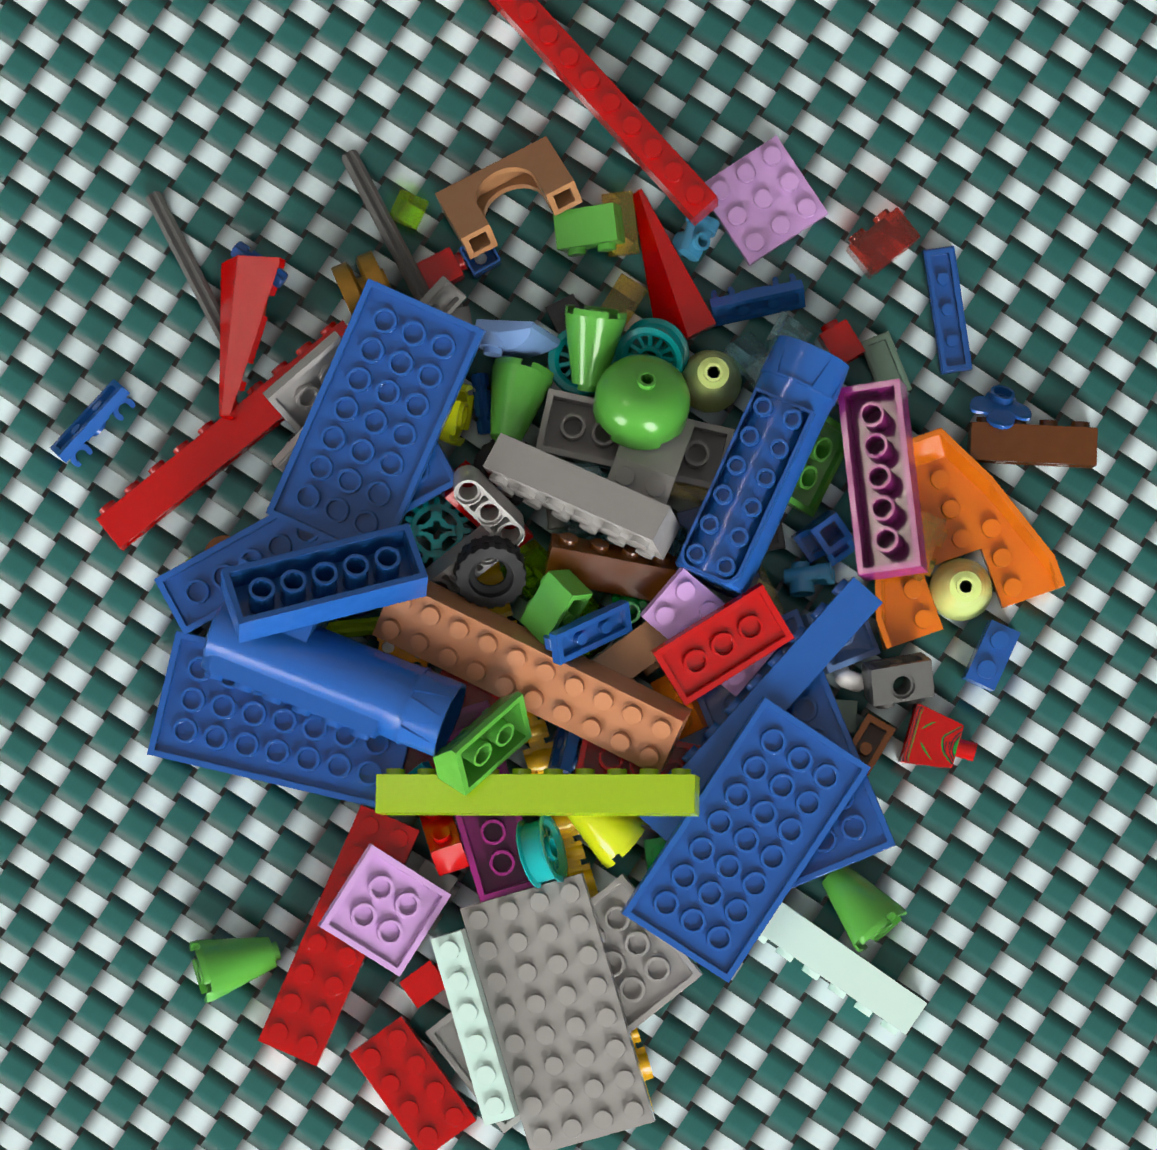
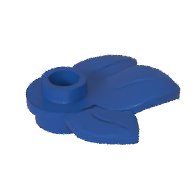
M1002 385L993 386L986 396L974 397L969 405V410L972 413L986 415L987 422L991 426L1002 430L1011 428L1014 425L1015 419L1030 421L1032 417L1030 409L1016 401L1015 392L1011 388Z

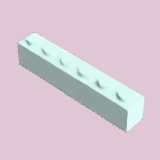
M783 902L757 939L763 944L768 939L776 944L778 948L775 952L789 962L793 958L799 960L804 964L801 970L816 981L822 976L830 982L828 989L842 999L846 994L855 999L857 1002L854 1007L866 1016L870 1017L872 1013L878 1015L883 1019L880 1025L895 1036L898 1031L906 1035L927 1005L921 998Z
M463 928L436 936L430 940L484 1126L515 1118L519 1115L518 1107L466 929Z

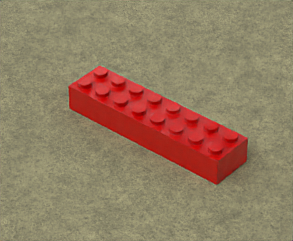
M365 805L360 806L258 1041L317 1066L366 955L327 932L318 924L369 843L406 866L421 830L390 816L375 813L374 809Z

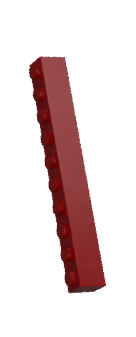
M488 0L694 226L718 206V196L538 0Z
M343 320L338 324L335 321L328 324L320 332L322 335L320 339L313 344L311 341L306 342L296 351L298 356L289 364L286 360L281 362L271 371L274 376L265 383L261 380L247 390L249 396L240 403L236 400L234 410L237 412L236 418L232 420L220 418L215 423L213 420H210L197 431L199 436L191 443L185 440L173 450L175 456L166 463L164 460H160L148 470L150 476L144 481L136 480L126 487L123 491L126 495L119 501L115 502L113 499L106 503L99 510L101 515L96 520L117 546L124 551L285 421L284 417L263 395V392L331 333L336 331L342 338L347 324Z

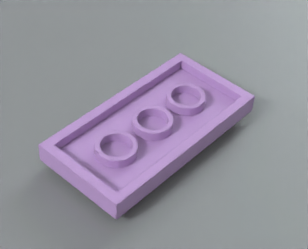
M679 568L640 613V616L663 636L670 639L725 603L687 570ZM776 650L726 680L721 685L736 697Z

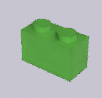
M611 202L569 209L556 216L553 214L557 250L567 253L568 257L586 255V250L597 248L598 252L614 251L617 249L616 245L626 243L622 209L616 203Z
M569 569L548 571L542 577L540 587L534 597L526 604V610L519 621L544 645V635H549L550 632L580 617L593 593Z

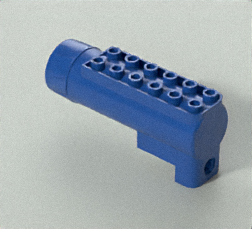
M785 335L778 336L760 370L754 391L675 562L677 568H684L705 587L733 599L758 583L760 578L758 570L831 409L836 404L847 376L849 366L844 361L805 341Z
M240 558L238 565L256 561V559ZM225 600L222 602L213 618L204 644L203 660L200 667L205 669V676L218 681H222V679L234 681L233 687L251 693L252 690L264 693L262 697L264 700L278 705L281 702L293 705L291 710L301 715H319L322 717L321 722L334 728H339L340 726L349 727L352 729L350 734L364 740H369V737L376 739L377 736H383L396 742L398 745H406L433 757L442 747L447 745L462 710L466 694L465 684L433 672L429 667L408 662L326 629L329 621L239 643Z

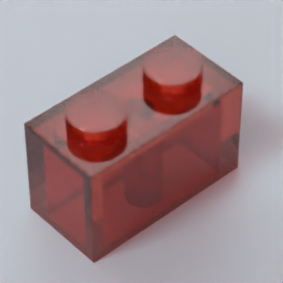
M898 207L892 212L885 209L872 220L875 223L873 227L868 231L861 228L848 239L851 244L847 247L846 252L869 280L918 242L921 237Z

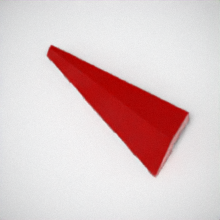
M640 189L632 194L652 315L653 318H660L675 325L688 341L715 327L716 322L646 195Z
M237 255L221 263L219 416L228 420L236 418L237 412L234 410L238 391H244L247 384L242 380L247 363L253 364L268 319L265 316L268 297L275 296L277 287L273 285L277 270L279 268L284 269L286 260L280 257Z

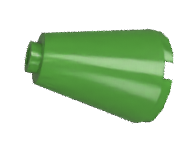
M566 304L564 314L572 383L578 384L577 390L595 392L600 377L612 363L627 321V312L619 313L618 309L584 305V309L575 308V304Z
M498 357L495 359L491 375L490 437L495 442L500 433L522 442L549 388L553 384L554 373L548 368L532 362L531 367L521 365L522 359L516 357Z
M849 865L824 875L825 879L822 885L853 947L859 953L868 948L865 944L868 940L879 941L902 920L900 916L907 914L899 903Z
M269 937L200 939L190 942V952L195 950L197 959L192 960L200 992L201 994L206 993L205 1003L213 1002L277 967L276 961L281 960L277 942H271Z

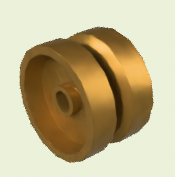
M371 250L356 257V265L361 274L359 278L355 277L351 266L346 262L331 268L351 315L355 310L368 278L391 288L383 268H379Z

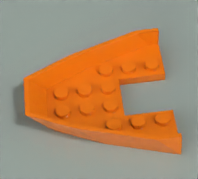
M942 428L913 437L928 568L980 550L1001 609L1065 586L1055 555L992 475ZM924 573L875 580V596L883 602L876 610V622L883 650L943 630Z

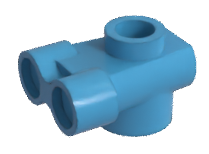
M708 215L696 226L687 217L685 218L687 221L685 231L676 233L673 238V246L679 256H684L689 261L697 262L703 251L708 249L710 238L715 237L720 225L717 219Z
M807 561L791 563V568L784 569V582L789 587L790 596H812L815 594L814 585L835 584L834 567H831V563H819L814 566H810V562Z

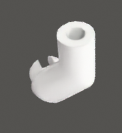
M848 666L833 672V676L836 678L835 682L840 687L853 692H859L864 689L862 673L859 674L849 670Z

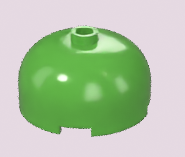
M647 354L626 356L611 364L600 377L593 401L594 418L596 423H600L603 429L611 435L610 439L621 446L634 450L658 449L661 444L670 441L674 437H678L685 428L690 410V391L683 375L668 361Z

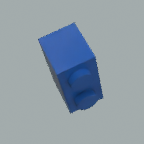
M994 620L987 621L961 679L989 692L995 691L1021 633Z

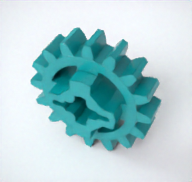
M435 497L434 504L429 505L427 501L423 504L422 509L418 507L413 509L414 517H405V521L411 524L410 527L419 553L423 554L422 561L425 564L429 558H434L435 562L463 540L464 535L471 533V529L464 528L463 526L469 519L466 517L460 518L459 514L461 512L456 508L453 510L450 502L446 501L444 505L440 504L439 497ZM443 511L450 514L457 522V525H449L443 519ZM431 512V518L424 525H417L422 516ZM439 523L441 529L452 532L440 534V539L436 540L433 534L422 531L434 529V524ZM417 537L426 538L431 543V551L423 548L419 544ZM457 537L455 543L449 549L443 551V544L449 538Z

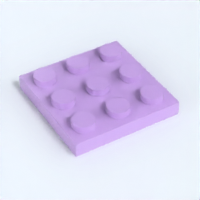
M777 135L705 182L718 196V206L713 210V213L749 266L828 215L827 210Z
M369 843L318 926L400 977L451 894Z

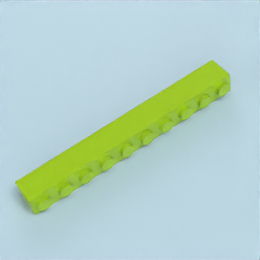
M388 768L386 769V774H376L375 813L380 815L699 816L700 777L691 774V769L684 768L672 769V774H659V769L652 768L640 769L639 774H627V769L620 768L608 769L607 774H595V769L589 768L576 769V774H563V769L557 768L544 769V774H531V769L525 768L512 769V774H500V769H495L465 796L438 779L436 769L420 768L417 769V774H405V769Z

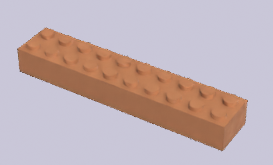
M428 580L427 596L383 607L372 635L500 698L519 691L523 694L526 711L642 768L659 769V774L668 764L692 711L691 708L583 655L562 665L553 663L552 651L545 649V645H542L526 627L485 607L476 606L472 602L469 603L466 598Z

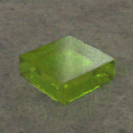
M400 189L390 215L395 222L417 231L430 202Z

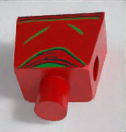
M917 703L914 704L898 762L952 768L955 757L973 761L978 743L961 738L964 728L963 724Z

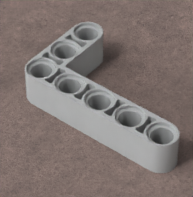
M471 465L461 466L454 472V497L481 526L426 568L428 580L443 582L444 584L440 586L456 594L459 592V586L456 584L455 563H457L458 553H461L462 547L465 544H469L472 539H478L484 535H498L504 539L508 538L514 545L519 546L525 537L524 519L520 510L479 469ZM464 483L474 484V486L469 488L463 487L461 485H463ZM486 504L495 505V507L490 509L484 508L483 506ZM507 525L516 526L514 529H505L504 527ZM486 559L481 561L475 569L476 578L499 560Z

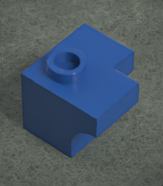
M830 509L791 536L810 563L824 556L826 561L831 563L833 567L855 551V545L852 540L854 537L837 512Z

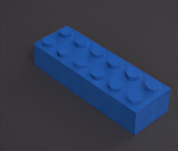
M409 523L221 569V590L239 643L427 596L428 575Z

